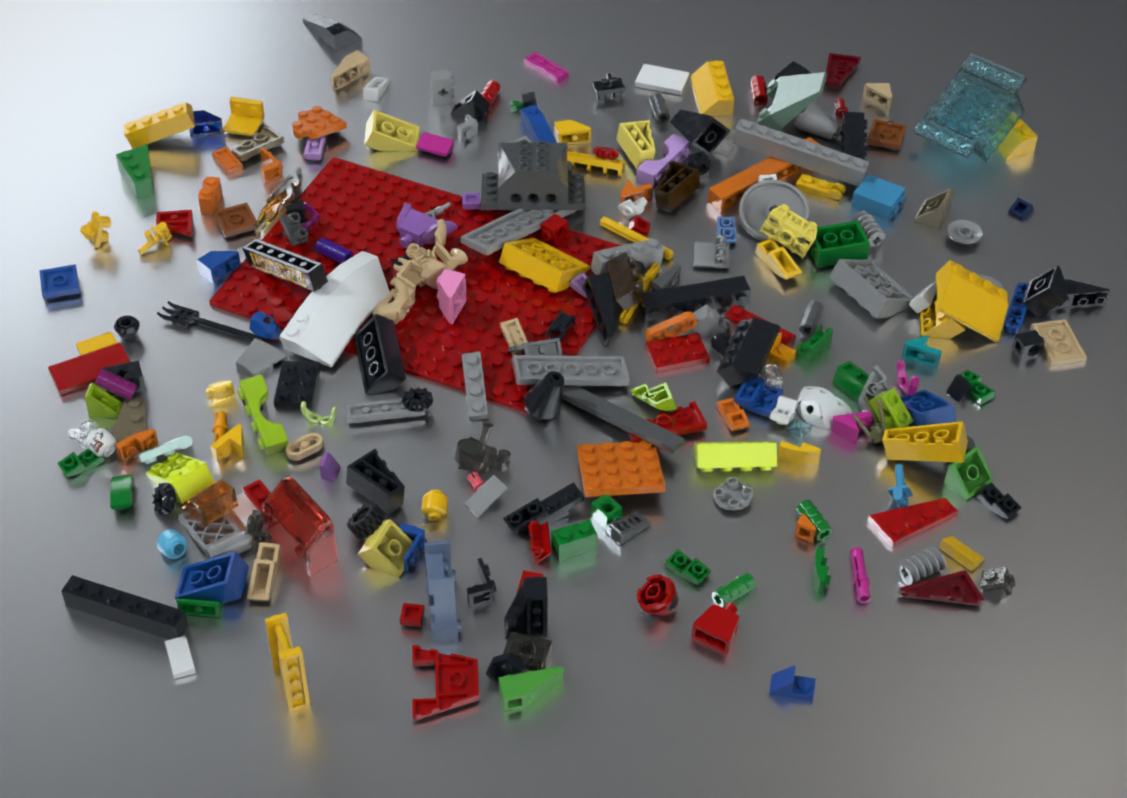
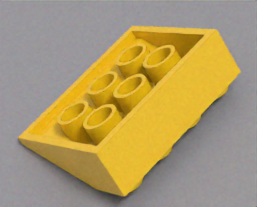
M534 237L506 242L499 263L505 265L506 269L518 272L521 277L532 279L533 283L543 285L548 288V291L553 293L566 290L570 287V282L581 272L585 274L590 269V265Z
M949 260L936 273L938 311L997 343L1009 305L1006 290L997 287L989 280L981 278L975 272L963 268L962 265Z

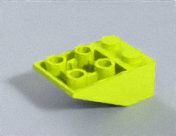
M181 453L169 455L167 460L153 465L151 470L146 472V475L157 485L159 483L171 484L176 492V501L180 503L186 502L215 483L206 462Z

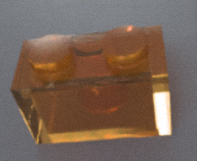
M223 479L215 482L181 504L184 510L205 527L238 506L235 489Z

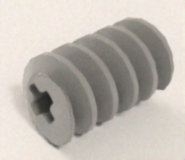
M861 211L853 217L852 221L858 220L871 248L877 247L885 241L886 234L871 214Z
M932 546L915 553L913 556L911 555L906 559L900 560L898 564L900 577L907 585L918 582L919 579L926 578V575L931 576L933 573H937L946 567L943 554L936 547Z

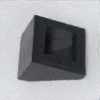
M957 374L946 393L957 403H961L969 398L972 384Z

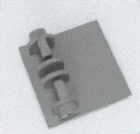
M719 235L716 238V243L694 242L693 266L729 268V244L726 243V238L723 235Z

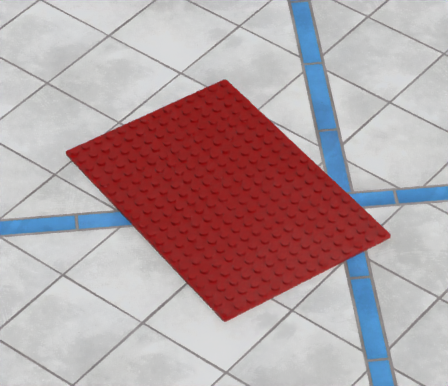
M333 157L297 198L302 199L303 203L306 202L320 214L317 222L314 225L312 224L311 228L307 231L308 241L292 247L288 237L283 236L285 231L280 220L276 222L261 240L322 263L326 276L338 267L340 263L316 252V244L321 238L331 240L342 247H346L353 252V256L361 251L378 256L389 291L395 289V286L390 284V282L398 273L392 267V261L405 255L407 248H403L399 243L401 240L400 233L396 227L397 218L404 206V202L410 203L412 209L424 214L450 202L451 206L443 210V213L437 215L435 219L452 221L458 226L456 230L446 236L444 248L449 254L452 249L456 248L462 250L467 255L468 261L452 270L465 274L466 302L455 322L449 324L439 308V300L437 299L438 289L427 285L420 287L418 284L416 286L413 307L409 308V312L406 313L403 320H400L398 324H394L404 371L466 392L462 354L480 352L486 400L525 413L527 411L524 408L525 403L523 399L527 391L534 385L516 384L513 364L510 363V359L513 356L508 351L509 346L500 328V323L518 318L527 341L535 342L548 340L547 330L560 312H565L568 316L570 314L574 315L575 325L573 324L570 327L567 336L561 342L563 356H577L596 326L587 298L576 292L573 288L568 287L566 290L559 291L558 293L550 292L547 290V287L533 283L532 279L521 277L518 272L505 268V265L499 263L503 248L486 256L461 243V236L511 211L481 210V202L480 209L463 210L462 196L336 157ZM305 210L306 222L312 220V216L307 210ZM541 229L519 239L534 237L590 265V269L585 273L586 276L595 275L591 270L593 253L595 251L622 246L568 229V235L555 245L541 238ZM435 244L424 245L422 248L432 251ZM435 253L437 260L443 263V261ZM245 258L209 300V304L251 319L256 312H264L273 317L280 329L284 330L312 290L251 267L247 258ZM373 312L364 321V323L360 326L357 332L373 317ZM559 333L551 334L554 337L560 336ZM353 336L343 351L357 355Z

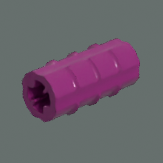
M101 369L94 383L102 389H106L128 400H131L137 388V384L104 369Z

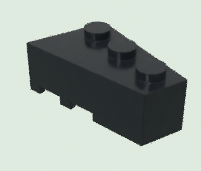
M373 449L347 466L346 484L368 500L375 502L389 514L403 505L405 486L395 473L387 468V463L385 460H381L376 449Z
M547 577L524 578L504 617L505 638L548 637Z

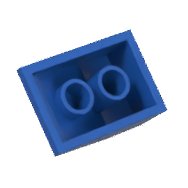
M927 390L918 391L915 395L900 397L914 422L909 424V427L956 422L954 404Z
M236 551L184 566L175 599L217 601L222 604L241 599L249 566Z

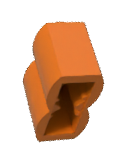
M207 176L203 180V188L198 193L201 215L213 216L214 211H218V204L221 202L223 195L220 178Z

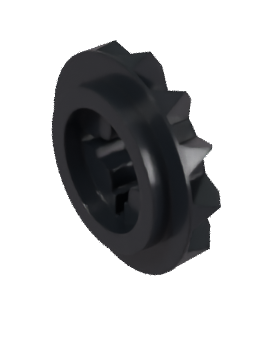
M419 386L417 389L410 388L409 391L404 392L402 403L410 411H424L433 403L432 393L428 392L426 388L420 389Z
M159 483L158 487L154 488L155 494L152 495L154 497L152 502L155 505L154 511H157L159 515H169L176 505V492L171 484Z

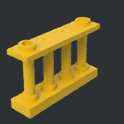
M287 613L273 615L265 619L273 672L275 675H282L286 705L289 712L310 705L303 652L300 646L292 648Z

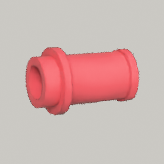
M476 471L472 472L475 478H473L471 473L467 476V480L474 488V493L485 483Z

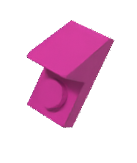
M871 411L833 416L831 431L854 443H857L858 432L863 430L853 416L856 415L868 430H870L873 418Z

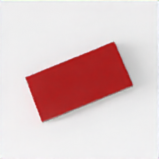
M117 343L49 366L48 370L60 395H64L87 387L90 383L94 384L101 368L128 363L130 360L121 343Z

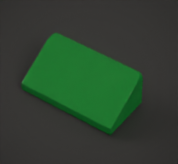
M179 598L176 600L178 609L185 611L186 615L221 617L224 607L222 603L217 601Z

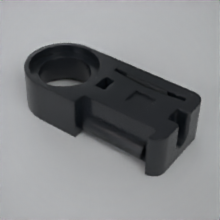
M560 312L547 330V339L560 338L561 343L567 336L570 327L573 324L575 325V316L571 314L568 316L567 313ZM559 333L560 336L554 337L551 334Z

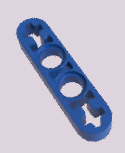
M1019 283L1015 288L1004 324V331L1009 335L1019 334L1027 307L1024 304L1016 303V301L1023 302L1029 286L1028 283ZM1012 313H1018L1020 316H1015Z

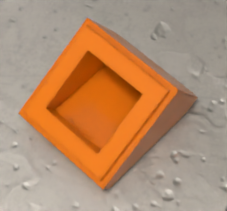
M802 514L796 522L794 536L813 544L816 527L805 514Z

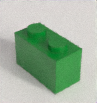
M590 519L551 531V547L558 561L597 550V532Z

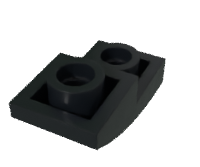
M992 482L975 495L990 510L1005 519H1008L1022 508L1009 493L1003 495Z

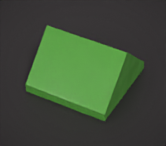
M978 445L965 453L964 463L952 462L948 465L944 484L965 500H968L994 481Z

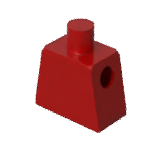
M727 603L724 608L712 604L693 623L691 637L728 654L739 628L740 617L735 614L738 610L733 603Z

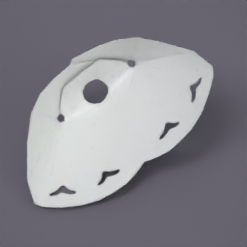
M804 387L797 400V413L807 423L819 428L831 429L833 416L845 415L847 412L852 414V410L842 399L835 397L830 391L822 387ZM809 405L813 406L814 408L811 414L807 412V407Z

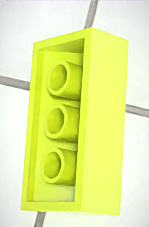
M776 442L693 443L695 464L697 468H701V472H712L713 468H720V471H732V467H740V471H752V467H760V470L767 471L772 470V467H777Z

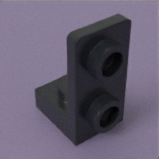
M302 199L285 201L287 214L298 212L301 217L300 223H305V209Z
M482 558L477 559V567L483 584L467 588L469 607L493 602L494 592L497 591L494 580L489 578V567L487 564L484 565Z

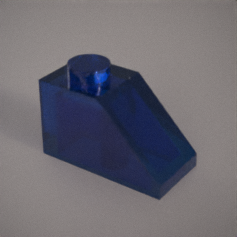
M205 110L193 111L195 127L189 129L190 137L224 134L222 118Z

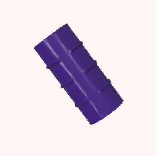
M321 238L316 244L317 253L337 263L342 264L353 257L352 251L331 240Z

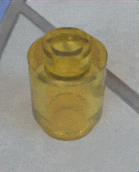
M222 380L208 384V389H205L206 397L212 403L229 399L235 395L231 380Z

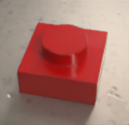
M403 603L399 619L400 625L421 627L425 611L424 605Z

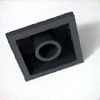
M1058 265L1030 280L1023 304L1036 317L1048 314L1053 308L1060 307L1066 302L1069 290L1061 268Z

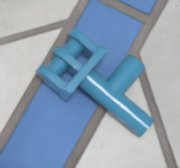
M896 464V487L888 488V492L898 506L902 508L908 506V497L913 496V493L904 482L903 465Z

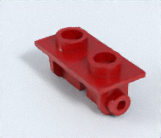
M531 521L528 525L529 534L532 537L530 539V553L535 557V563L538 564L552 554L548 522L540 525L537 521Z

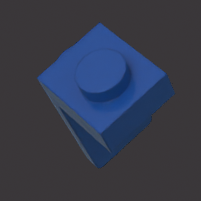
M402 523L399 528L413 541L403 559L404 571L409 572L411 567L416 565L420 552L425 550L424 543H427V539H425V530Z

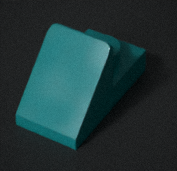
M929 336L905 341L902 358L937 369L940 364L942 351L927 346Z

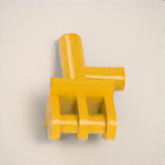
M165 222L159 223L156 227H150L154 236H152L149 230L144 232L147 242L138 249L141 255L158 241L168 246L167 241L171 239L172 235Z

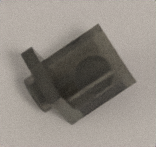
M253 510L252 515L248 517L247 526L249 528L247 534H250L254 541L265 543V540H272V536L262 532L266 515L258 510Z
M1006 567L983 570L980 587L983 592L1004 589L1006 595L1009 596L1012 595V589L1015 587V579L1013 575H1010Z

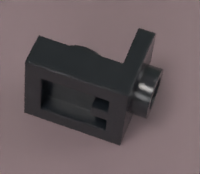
M508 652L493 657L486 675L499 686L498 677L520 673L525 665L515 655Z

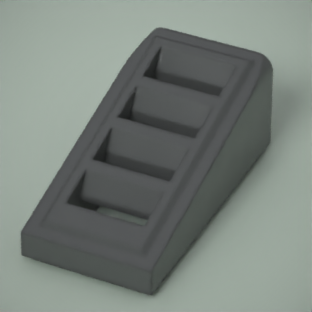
M678 265L652 281V291L673 288L680 280L681 266Z
M636 511L607 524V534L619 545H622L651 526V523Z

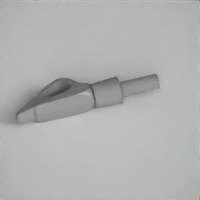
M448 202L425 214L436 218L437 215L443 213V210L450 207L451 204Z

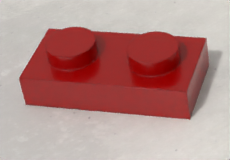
M260 479L242 488L245 495L263 517L280 510L279 502Z

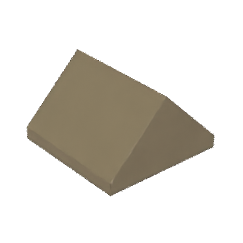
M951 188L926 199L915 216L914 221L939 230L950 211L954 190Z

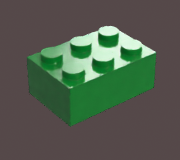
M858 220L817 227L816 239L811 245L809 252L818 268L836 265L839 259H868L870 242Z

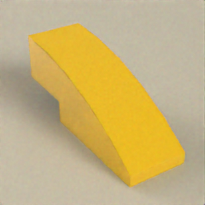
M768 239L757 244L755 253L779 277L788 280L802 274V271L784 247L779 248L774 239Z

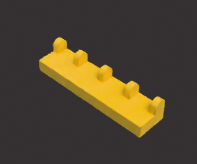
M567 151V161L574 165L573 168L575 163L587 165V171H591L592 166L603 168V174H607L608 169L618 170V177H622L626 161L602 159L594 155Z

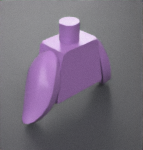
M404 202L396 224L397 230L400 233V245L403 248H407L412 243L418 244L419 247L435 244L438 220L412 209L410 203ZM445 221L447 235L458 228L454 222Z

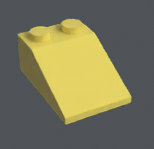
M373 110L366 122L365 146L379 151L418 150L416 145L419 141V126Z

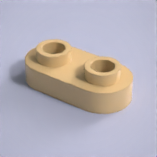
M318 433L304 435L287 444L286 455L291 460H301L321 450L323 438Z

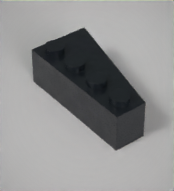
M844 112L841 126L842 132L840 134L842 136L841 152L863 160L867 156V146H864V143H867V133H864V130L867 129V120L864 119V113Z

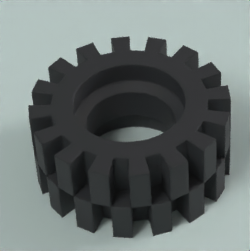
M371 501V503L368 502L366 505H362L361 509L358 508L357 512L352 514V518L348 520L347 527L358 539H363L379 528L378 526L383 523L382 521L385 520L386 514L375 502Z

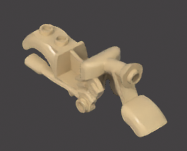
M443 219L437 221L435 245L432 251L412 243L407 247L406 254L413 260L398 258V262H401L403 265L398 266L394 264V269L398 273L391 280L390 284L394 285L395 289L389 292L384 301L379 302L373 311V316L377 314L394 320V324H398L400 320L405 318L408 308L413 307L415 303V290L418 284L420 287L427 285L438 289L436 280L443 273L444 269L454 270L458 265H463L468 261L467 255L462 250L454 248L449 254L444 248L447 227ZM435 253L439 256L443 263L437 260Z

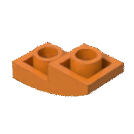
M154 429L145 430L115 444L118 458L124 462L138 451L142 453L158 445L156 431Z

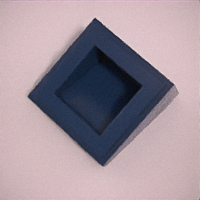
M1018 197L1008 212L1021 219H1025L1033 212L1034 208L1032 204Z

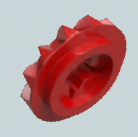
M597 146L593 148V154L602 159H615L620 154L617 149Z

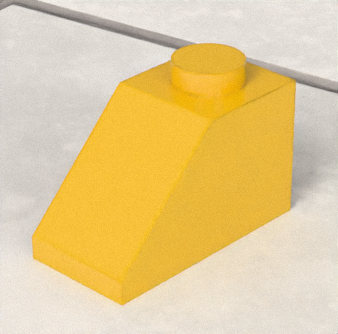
M571 119L554 122V135L557 143H567V146L591 143V127Z

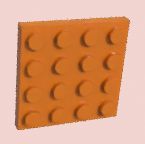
M645 440L635 443L623 441L619 443L605 442L602 444L587 443L577 445V456L585 497L665 492V483L655 445Z

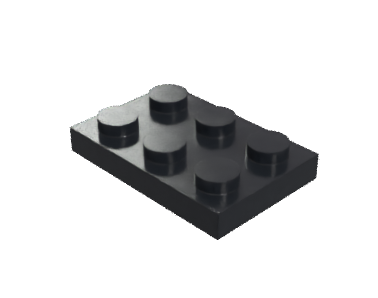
M282 361L274 397V407L301 408V403L304 401L307 408H313L321 369L320 362Z

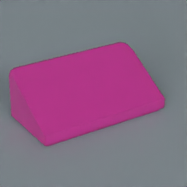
M424 132L416 145V149L446 157L453 151L454 140Z

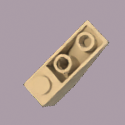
M358 50L345 56L331 76L332 90L334 91L370 72V58Z

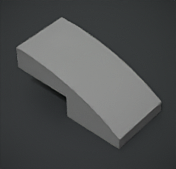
M493 475L464 503V506L476 518H479L507 491L508 487Z

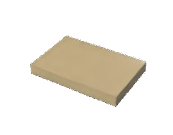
M1066 319L1031 324V331L1036 330L1044 339L1042 352L1050 367L1086 362L1087 356Z

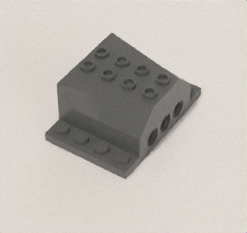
M528 141L499 143V173L488 172L482 174L481 210H585L584 174L579 172L568 174L567 143H547L545 141H538L537 143H530Z

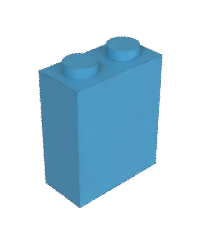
M868 174L854 191L851 206L889 220L893 214H897L899 206L905 203L906 188Z

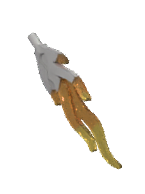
M296 167L293 173L279 183L267 198V204L260 211L258 220L254 224L257 237H260L261 231L277 217L281 205L286 208V205H289L295 196L294 188L296 190L300 189L299 175L302 172L300 167Z

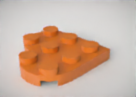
M314 106L312 110L298 112V121L292 123L293 135L298 139L310 137V140L347 128L344 120L329 111L323 110L321 106Z

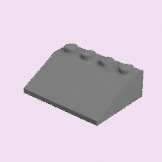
M839 259L829 276L835 281L834 284L843 288L849 297L857 300L858 305L867 309L870 315L876 319L889 318L910 308L909 303L915 297L873 260Z

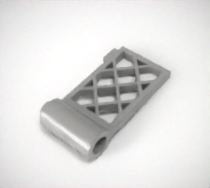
M213 497L177 514L179 521L206 554L207 559L234 551L239 555L251 549L253 541L248 532L245 533L243 530L240 531L223 510L225 506L219 498L215 500ZM213 505V512L204 511L206 508ZM189 516H196L194 521L185 519ZM201 517H210L208 522L199 521ZM215 518L223 519L222 523H214L213 521ZM196 527H205L204 532L195 531ZM210 528L219 529L218 533H208ZM224 529L233 530V532L228 535L222 534ZM206 538L215 539L207 545L204 543Z

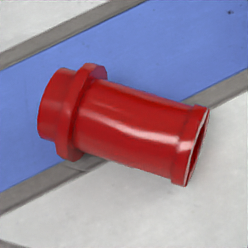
M838 98L834 102L836 107L835 114L843 118L844 112H848V108L845 106V101L842 98Z

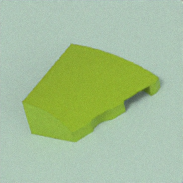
M667 383L648 389L647 384L630 389L633 396L659 410H677Z

